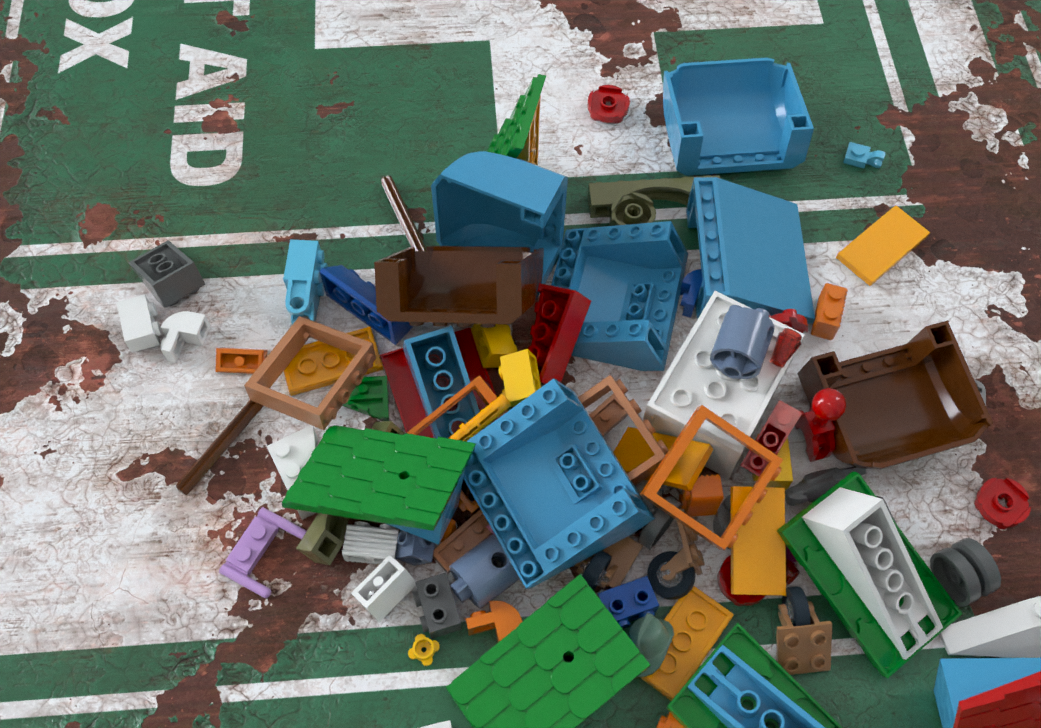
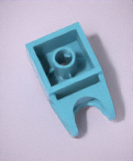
M290 239L283 280L287 289L285 306L291 314L292 325L299 316H306L315 322L320 296H324L325 289L319 271L322 268L328 267V265L324 263V250L320 249L318 241Z

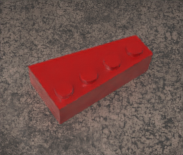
M539 283L538 292H540L539 302L535 303L534 312L537 315L535 325L531 327L530 335H532L533 339L532 345L528 347V350L536 356L540 383L545 385L553 378L561 383L591 300L576 290Z

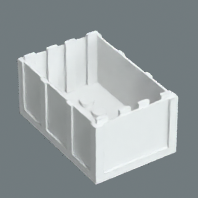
M714 291L648 402L643 421L648 419L656 433L678 437L696 408L703 405L749 437H752L765 408L768 407L805 334L770 318L775 328L760 374L751 379L730 378L713 366L710 361V354L725 314L730 306L750 307ZM705 420L692 440L711 444L714 450L705 467L719 473L721 478L728 481L745 446Z

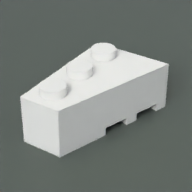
M312 425L266 446L287 490L294 484L300 470L306 465L312 451L318 446V436ZM297 510L302 520L315 514V512Z

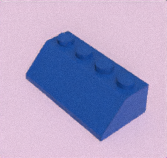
M343 265L325 267L319 271L326 296L366 325L371 326L373 330L395 346L414 327L409 325V322L388 321L379 314L376 306L375 285L369 281L365 282L354 270H348Z

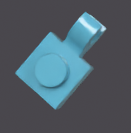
M849 142L843 163L860 168H865L866 164L875 168H881L886 153L880 150L870 152L871 147Z

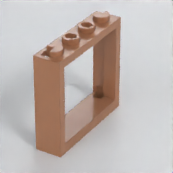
M299 316L245 383L244 386L249 399L325 430L331 420L336 418L341 406L348 402L350 394L355 387L361 384L363 376L368 369L373 367V362L376 360L373 343ZM309 338L356 355L318 407L270 389Z
M609 375L578 398L584 408H586L612 390L655 455L627 474L634 486H636L655 472L669 450L662 440L656 441L652 435L656 430L648 419L642 420L639 415L642 411L634 399L629 401L625 395L628 389L621 379L616 381Z

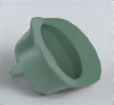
M647 613L645 617L636 620L629 631L630 639L650 664V667L638 677H646L659 669L674 636L671 624L663 619L655 618L651 613Z

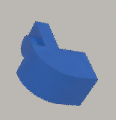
M701 269L688 273L682 281L680 295H683L680 306H684L682 316L692 317L703 280Z

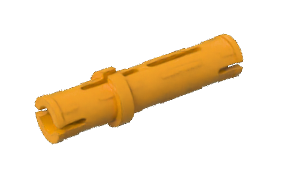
M501 393L500 396L465 425L463 423L459 425L460 429L452 434L449 439L468 441L511 407V403Z

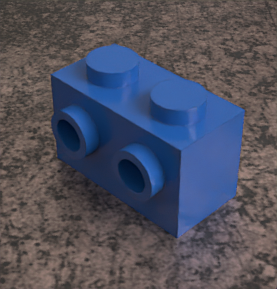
M647 576L597 594L622 629L630 626L631 621L645 617L647 613L655 616L654 613L657 612L660 606Z

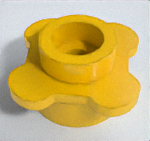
M418 634L415 637L412 648L408 650V656L412 660L422 661L424 666H429L432 664V657L439 650L440 645L438 641H432L425 637L424 634ZM425 647L426 652H422L421 649Z

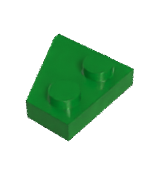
M387 375L363 377L361 384L356 386L350 394L348 402L342 406L382 421H389Z

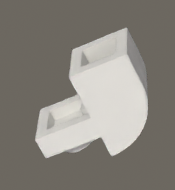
M183 311L171 315L163 322L160 328L166 337L161 342V351L167 361L177 362L184 343L203 346L210 329V324L205 314Z

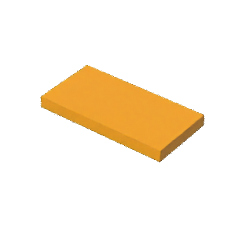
M895 205L842 249L836 258L871 286L925 240L930 232Z
M371 326L346 333L373 343L376 360L373 362V367L369 368L365 375L384 370ZM320 341L303 345L284 370L290 396L335 384L356 355Z
M632 427L627 428L613 451L627 474L655 455L640 431ZM656 432L652 434L657 442L662 440L668 450L677 439V437ZM691 440L663 485L691 491L714 450L711 444ZM650 475L645 480L649 481L652 475Z
M730 487L731 520L753 487ZM765 487L768 490L766 496L760 503L756 502L751 509L753 512L751 519L745 526L741 525L736 532L739 536L731 547V594L786 596L785 542L777 532L785 524V488Z
M693 586L686 596L677 600L664 619L671 624L674 630V636L664 661L653 674L640 678L672 701L694 675L734 614Z

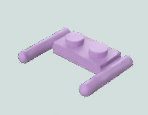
M262 507L258 512V516L254 517L227 557L226 563L221 566L219 573L261 597L268 598L271 595V589L248 577V575L251 574L278 533L279 528L301 540L307 530Z

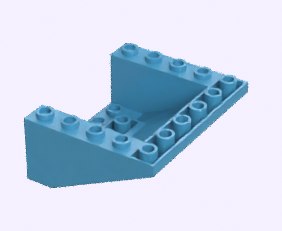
M694 177L686 207L688 228H697L703 280L695 304L697 320L714 291H717L754 310L757 308L765 309L769 312L770 316L782 313L786 309H795L797 314L803 315L807 319V324H813L815 314L798 205L717 177Z
M671 221L566 230L551 286L576 290L591 300L571 356L639 371L665 370L681 284L688 259V252Z
M554 378L466 441L476 443V446L465 468L463 479L526 589L535 587L626 538L655 519L575 392Z

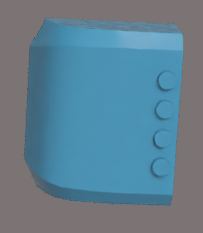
M754 58L682 63L674 71H664V118L676 170L685 176L791 169L803 163L806 159L814 127L791 64L787 63L785 66L774 63L775 59Z
M485 151L465 154L448 166L431 185L438 244L440 246L530 247V252H534V249L544 248L542 284H546L558 261L563 246L568 177L510 156Z

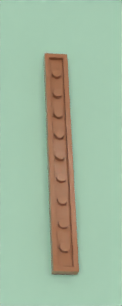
M613 393L591 412L589 416L604 437L628 414ZM481 509L434 549L433 558L448 574L451 572L449 565L492 534L486 527L489 523Z

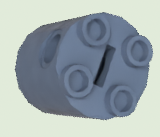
M739 305L730 306L725 314L710 354V361L716 369L734 379H751L760 374L775 328L772 320L769 318V312L762 308L754 310Z
M494 534L489 535L449 565V569L456 580L450 587L456 597L462 603L469 598L479 609H482L489 601L494 600L520 579ZM491 559L498 560L502 568L495 567Z

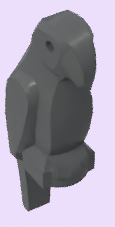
M855 466L842 469L836 467L807 474L798 484L785 491V501L790 506L802 504L806 501L814 502L842 479H845L852 471L864 475L866 474V469Z

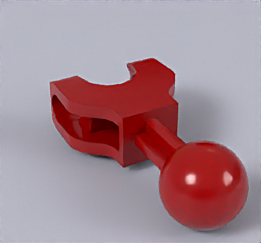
M825 388L818 391L812 399V407H810L808 412L804 413V411L798 410L802 412V415L797 421L795 429L800 428L806 440L805 451L810 462L828 458L835 451L834 432L836 428L832 421L839 419L846 410V400L842 393L836 389Z

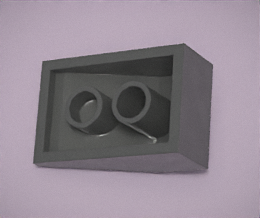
M169 240L128 262L155 299L164 308L177 304L180 299L188 294L197 292L200 287L205 285L195 263Z

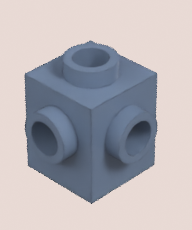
M403 530L399 531L395 559L414 566L432 562L435 543Z

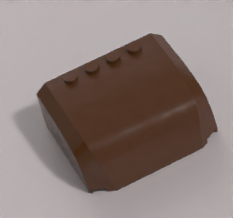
M426 246V251H415V248L408 247L374 262L377 312L388 321L409 322L411 326L424 325V322H431L433 326L438 327L447 326L448 323H457L458 327H470L472 324H481L483 328L496 327V324L510 325L525 313L539 296L538 285L539 283L542 284L544 248L534 249V252H530V247Z
M948 320L925 326L907 344L839 362L835 351L811 357L797 373L810 407H812L814 395L825 388L836 389L844 396L846 410L839 419L832 421L836 428L834 432L835 451L833 455L841 462L858 468L884 469L971 444L977 441L981 434L993 424Z

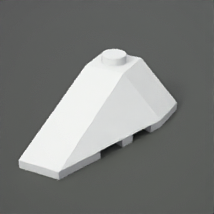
M1041 596L950 624L939 634L947 654L950 656L1041 658Z

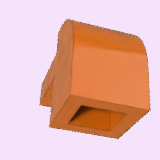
M489 601V613L477 611L470 614V618H466L469 635L495 629L498 642L522 623L518 611L512 605L503 601Z

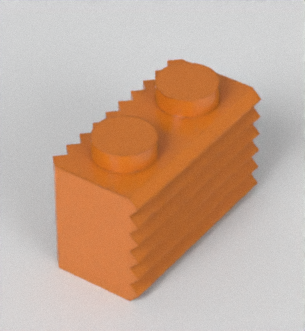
M829 283L824 285L818 298L811 335L827 340L834 339L841 326L843 308L845 307L844 304L848 292L847 288Z
M713 474L711 476L706 475L705 477L701 475L696 480L691 491L682 490V494H679V502L683 504L681 510L684 509V513L690 517L716 515L724 499L721 477L719 474H716V476Z

